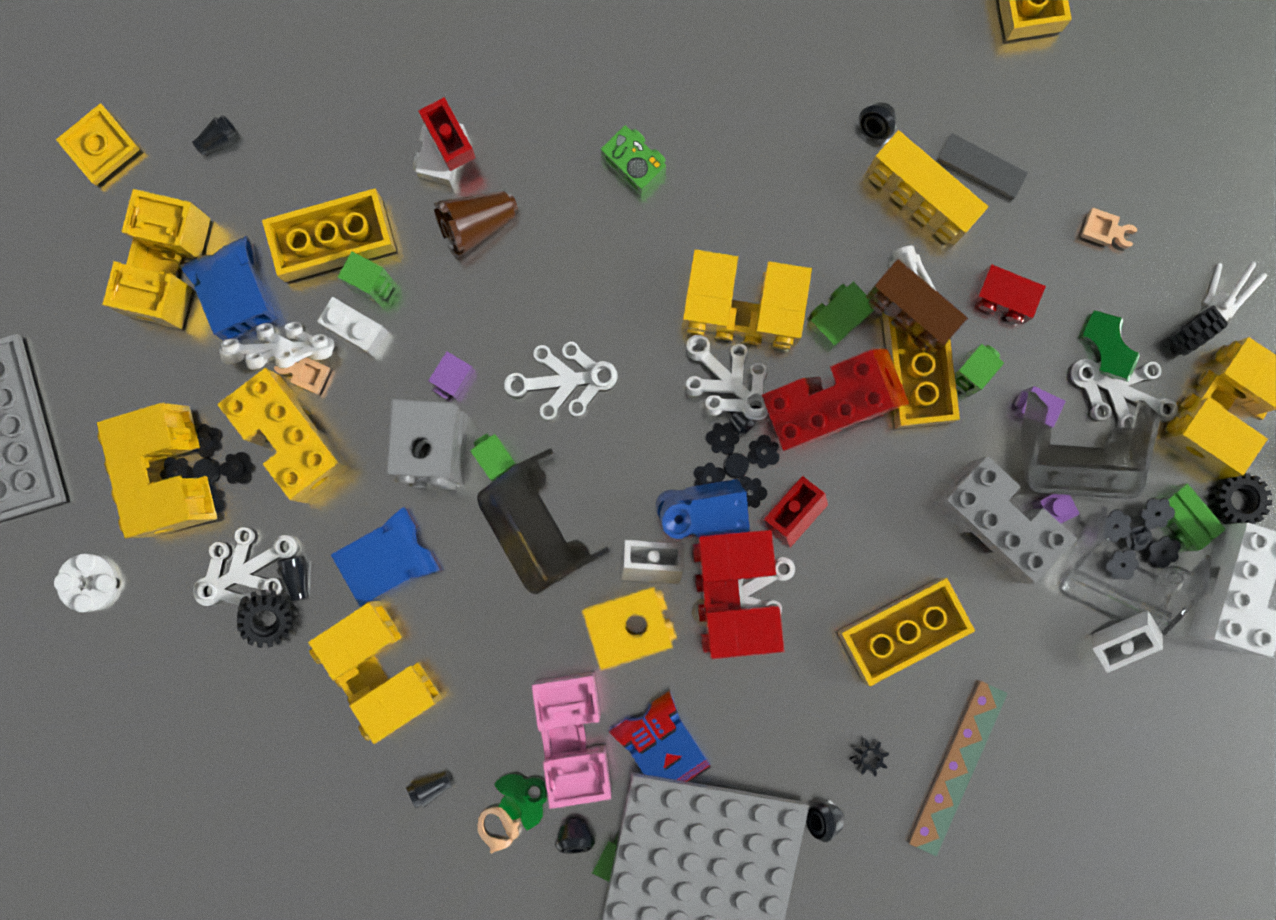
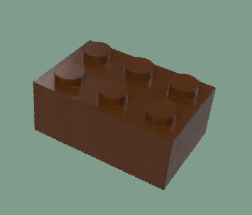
M899 259L893 263L865 296L870 300L868 304L873 310L879 314L884 312L892 319L891 324L901 333H909L915 338V345L926 353L930 351L934 354L945 346L968 319L966 315Z

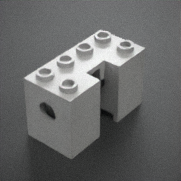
M393 400L387 474L396 477L395 482L409 483V487L427 488V484H430L438 489L456 490V485H464L468 415L464 411H460V408L455 403ZM431 449V453L426 457L427 452Z
M989 456L971 461L933 504L964 533L972 532L989 548L986 553L1016 582L1036 584L1077 539L1044 508L1027 510L1022 514L1012 505L1009 500L1021 486Z

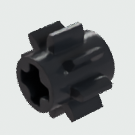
M863 739L864 745L862 747L853 746V749L857 752V758H853L851 762L853 764H861L859 768L860 774L863 775L868 769L876 777L877 769L880 767L887 769L886 764L883 763V757H887L889 753L887 751H879L881 742L878 740L872 746L867 739ZM868 751L876 755V757L872 758V764L863 760V758L868 757Z

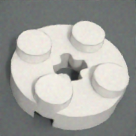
M80 554L71 557L62 565L58 576L54 580V586L61 601L70 609L82 613L98 611L109 605L116 596L118 589L116 588V579H118V575L113 564L105 557L93 554ZM91 576L93 578L91 581L93 588L91 590L88 588L83 589L81 586L82 578Z

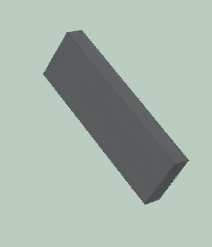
M953 133L950 134L937 158V161L1012 200L1016 197L1028 172Z

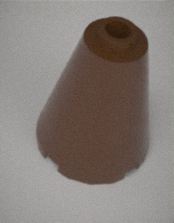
M505 191L440 200L434 203V206L437 207L434 209V214L443 238L447 237L453 245L448 246V248L455 257L464 255L515 218V211L518 210L513 195H508Z

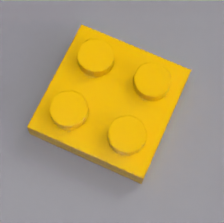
M101 103L56 139L95 186L140 150Z

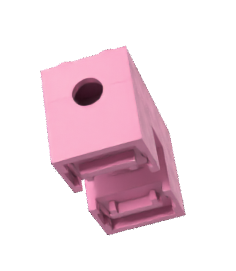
M595 672L536 680L532 684L538 732L541 731L545 755L543 767L550 809L610 800L612 785L606 745L587 747L584 729L585 723H597L601 717Z

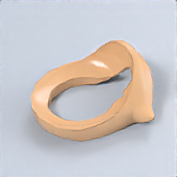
M500 807L487 808L478 818V833L481 839L490 847L489 852L491 854L510 846L519 835V822H513L507 812ZM488 814H495L499 817L506 834L509 836L507 841L491 837L486 833L483 824Z

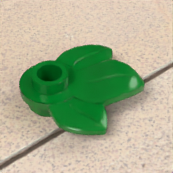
M516 773L499 778L494 783V786L500 793L505 795L499 807L506 811L512 820L520 818L526 830H530L538 825L543 817V804L548 799L546 782L539 777L526 779ZM533 786L538 787L540 790V795L537 797H533L529 793V789Z

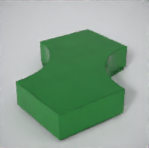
M1094 310L1084 331L1083 338L1094 344L1100 351V374L1129 382L1139 360V352L1129 348L1122 340L1123 320L1121 317Z

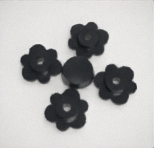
M715 423L713 430L706 434V441L712 445L711 449L713 452L719 453L722 451V453L728 455L724 460V469L720 467L715 468V465L711 462L707 463L705 467H696L694 470V477L696 478L694 486L722 482L726 474L732 478H740L739 482L746 490L748 507L758 508L760 501L767 497V490L761 486L762 482L760 479L754 478L751 480V478L745 476L749 471V462L753 464L758 463L760 468H766L768 464L774 465L778 463L779 454L776 451L779 450V444L772 442L768 435H761L757 441L753 440L749 443L751 451H749L747 457L742 453H732L735 449L734 444L739 442V436L735 434L736 431L731 423H725L724 425ZM725 436L726 440L722 441L720 437ZM762 449H765V450H766V454H765V455H763V454L761 453V450H762ZM708 476L712 477L711 482L707 481ZM748 490H752L753 494L748 495Z
M201 424L196 429L200 448L192 451L198 452L203 458L198 460L193 468L187 465L185 458L177 460L175 458H168L164 461V469L160 472V477L165 480L176 476H181L182 478L207 476L208 482L212 483L217 479L220 470L223 476H227L228 483L234 484L238 482L245 484L250 480V472L253 471L254 465L249 462V456L245 452H238L235 455H226V462L222 463L219 468L217 462L208 457L212 455L213 450L216 451L220 448L218 440L221 433L217 428H209L208 425ZM209 484L215 511L220 513L226 507L225 501L222 499L224 492L219 489L216 490L212 484Z
M1150 498L1147 500L1146 508L1140 513L1144 519L1145 527L1142 525L1130 527L1131 517L1124 515L1119 509H1114L1109 513V516L1101 518L1100 523L1102 526L1099 528V535L1104 539L1109 538L1112 542H1117L1120 537L1125 538L1130 548L1123 552L1120 550L1114 551L1112 558L1106 561L1105 568L1111 572L1110 575L1113 579L1121 577L1124 580H1128L1133 577L1134 569L1139 567V561L1135 559L1136 553L1133 550L1140 551L1148 547L1151 553L1148 557L1149 561L1156 563L1161 569L1167 568L1171 562H1176L1179 559L1177 553L1181 549L1179 541L1163 536L1160 541L1155 540L1151 542L1152 533L1149 529H1154L1157 526L1164 528L1168 523L1167 520L1172 519L1175 515L1174 508L1169 506V500L1166 498L1160 500Z

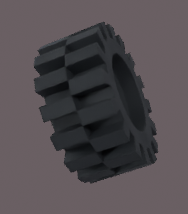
M1213 305L1187 321L1186 324L1174 331L1169 338L1180 353L1185 356L1214 338L1215 335L1223 331L1229 324Z
M1251 473L1218 481L1216 484L1218 488L1212 490L1211 494L1215 495V499H1211V505L1216 504V508L1213 509L1214 513L1220 514L1221 516L1218 519L1222 522L1227 521V524H1256L1255 522H1261L1264 519L1262 516L1268 515L1270 512L1269 509H1266L1267 506L1272 505V500H1267V496L1272 495L1271 490L1266 491L1264 489L1268 486L1265 481L1259 482L1260 477L1257 475L1251 476ZM1239 488L1246 490L1251 496V504L1245 511L1237 510L1231 501L1232 494Z
M261 590V595L257 596L256 591L251 593L250 599L247 596L243 598V605L239 604L237 629L243 640L247 638V644L252 646L254 642H257V647L262 648L263 643H267L269 648L273 647L274 640L277 644H280L282 636L287 638L289 635V629L291 630L292 616L288 601L285 602L283 595L277 597V592L271 590L270 595H267L266 590ZM259 611H271L276 616L275 622L267 627L257 626L252 619Z

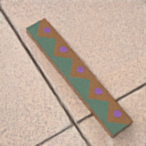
M978 681L909 837L908 843L937 856L1008 693L983 681Z

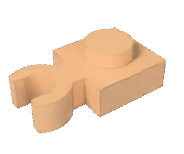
M1092 208L1089 210L1080 237L1105 246H1109L1112 240H1115L1119 247L1128 249L1133 243L1124 239V232L1133 235L1138 229L1133 225L1119 226L1120 217Z
M307 357L300 360L299 363L295 362L294 365L284 369L277 366L274 367V370L281 375L293 374L291 383L318 395L331 369Z

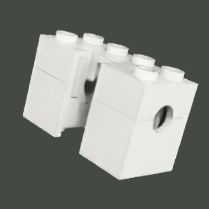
M1251 523L1224 524L1223 526L1226 529L1216 537L1208 567L1220 569L1213 595L1200 594L1188 636L1243 654L1273 658L1276 649V610L1267 607L1273 586L1276 584V531Z

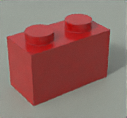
M445 97L418 110L424 125L450 171L476 158L472 146Z
M991 264L983 273L973 302L978 303L979 308L986 312L995 313L998 311L1005 314L1006 319L1013 323H1027L1034 318L1046 286Z
M802 476L764 518L768 530H772L773 535L791 548L828 506L826 494Z

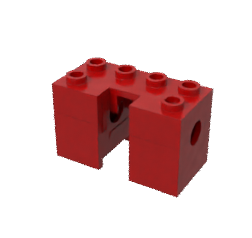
M871 349L830 366L836 385L823 390L821 377H808L798 379L762 394L783 451L805 446L842 431L841 429L856 423L873 419L908 405V399L888 349Z
M772 530L698 537L697 544L692 545L693 562H699L700 574L695 575L696 592H702L703 604H698L699 622H705L706 634H701L702 651L708 653L710 659L785 652L780 606L741 609L738 580L776 575Z

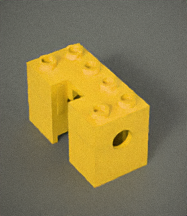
M132 189L121 231L133 239L126 265L116 261L113 262L102 305L126 317L182 330L193 288L177 278L183 256L195 259L202 255L211 218L191 202Z
M694 249L681 329H687V334L704 336V332L716 334V339L732 341L733 337L743 338L744 343L750 345H761L762 342L773 343V348L790 350V346L795 347L802 337L812 268L768 261L766 272H763L758 304L732 300L739 256Z
M1250 337L1239 341L1235 340L1231 344L1223 345L1219 348L1213 357L1216 362L1211 369L1208 368L1202 373L1197 381L1200 384L1195 393L1191 392L1185 398L1181 405L1184 408L1179 417L1175 416L1165 429L1168 433L1164 437V441L1220 479L1243 476L1268 440L1267 437L1228 412L1232 404L1235 402L1260 420L1264 419L1267 412L1276 410V355Z
M267 368L261 370L217 404L245 441L262 446L268 439L277 453L265 461L263 466L289 500L306 503L351 468L328 436L319 431L305 412L308 410L283 377Z
M158 403L96 422L98 441L103 447L105 456L104 466L110 477L112 485L111 495L117 506L119 514L118 524L123 532L124 539L156 537L217 519L207 476L200 478L176 476L154 483L149 481L147 468H150L149 463L200 448L190 406Z
M651 586L588 606L582 610L601 671L673 648L671 641L677 638L670 619L664 620L662 610L667 609L661 590L655 591L654 587ZM632 615H640L646 619L647 624L642 631L632 632L626 625L627 619Z
M380 601L368 602L308 642L311 646L309 650L311 657L318 665L322 663L331 679L344 690L348 697L349 707L360 722L358 729L366 741L371 740L373 744L443 699L419 662L413 666L410 665L390 679L375 656L403 637Z

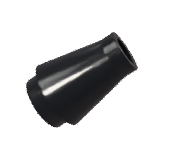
M221 115L219 118L214 117L192 143L200 154L205 155L209 151L234 141L233 137L237 135V131L229 119Z
M293 556L277 561L279 568L276 571L287 591L289 600L295 601L307 597L305 562H302L301 556Z
M445 771L439 774L411 781L412 784L407 786L406 790L416 809L420 806L426 807L444 791L451 788L452 785Z

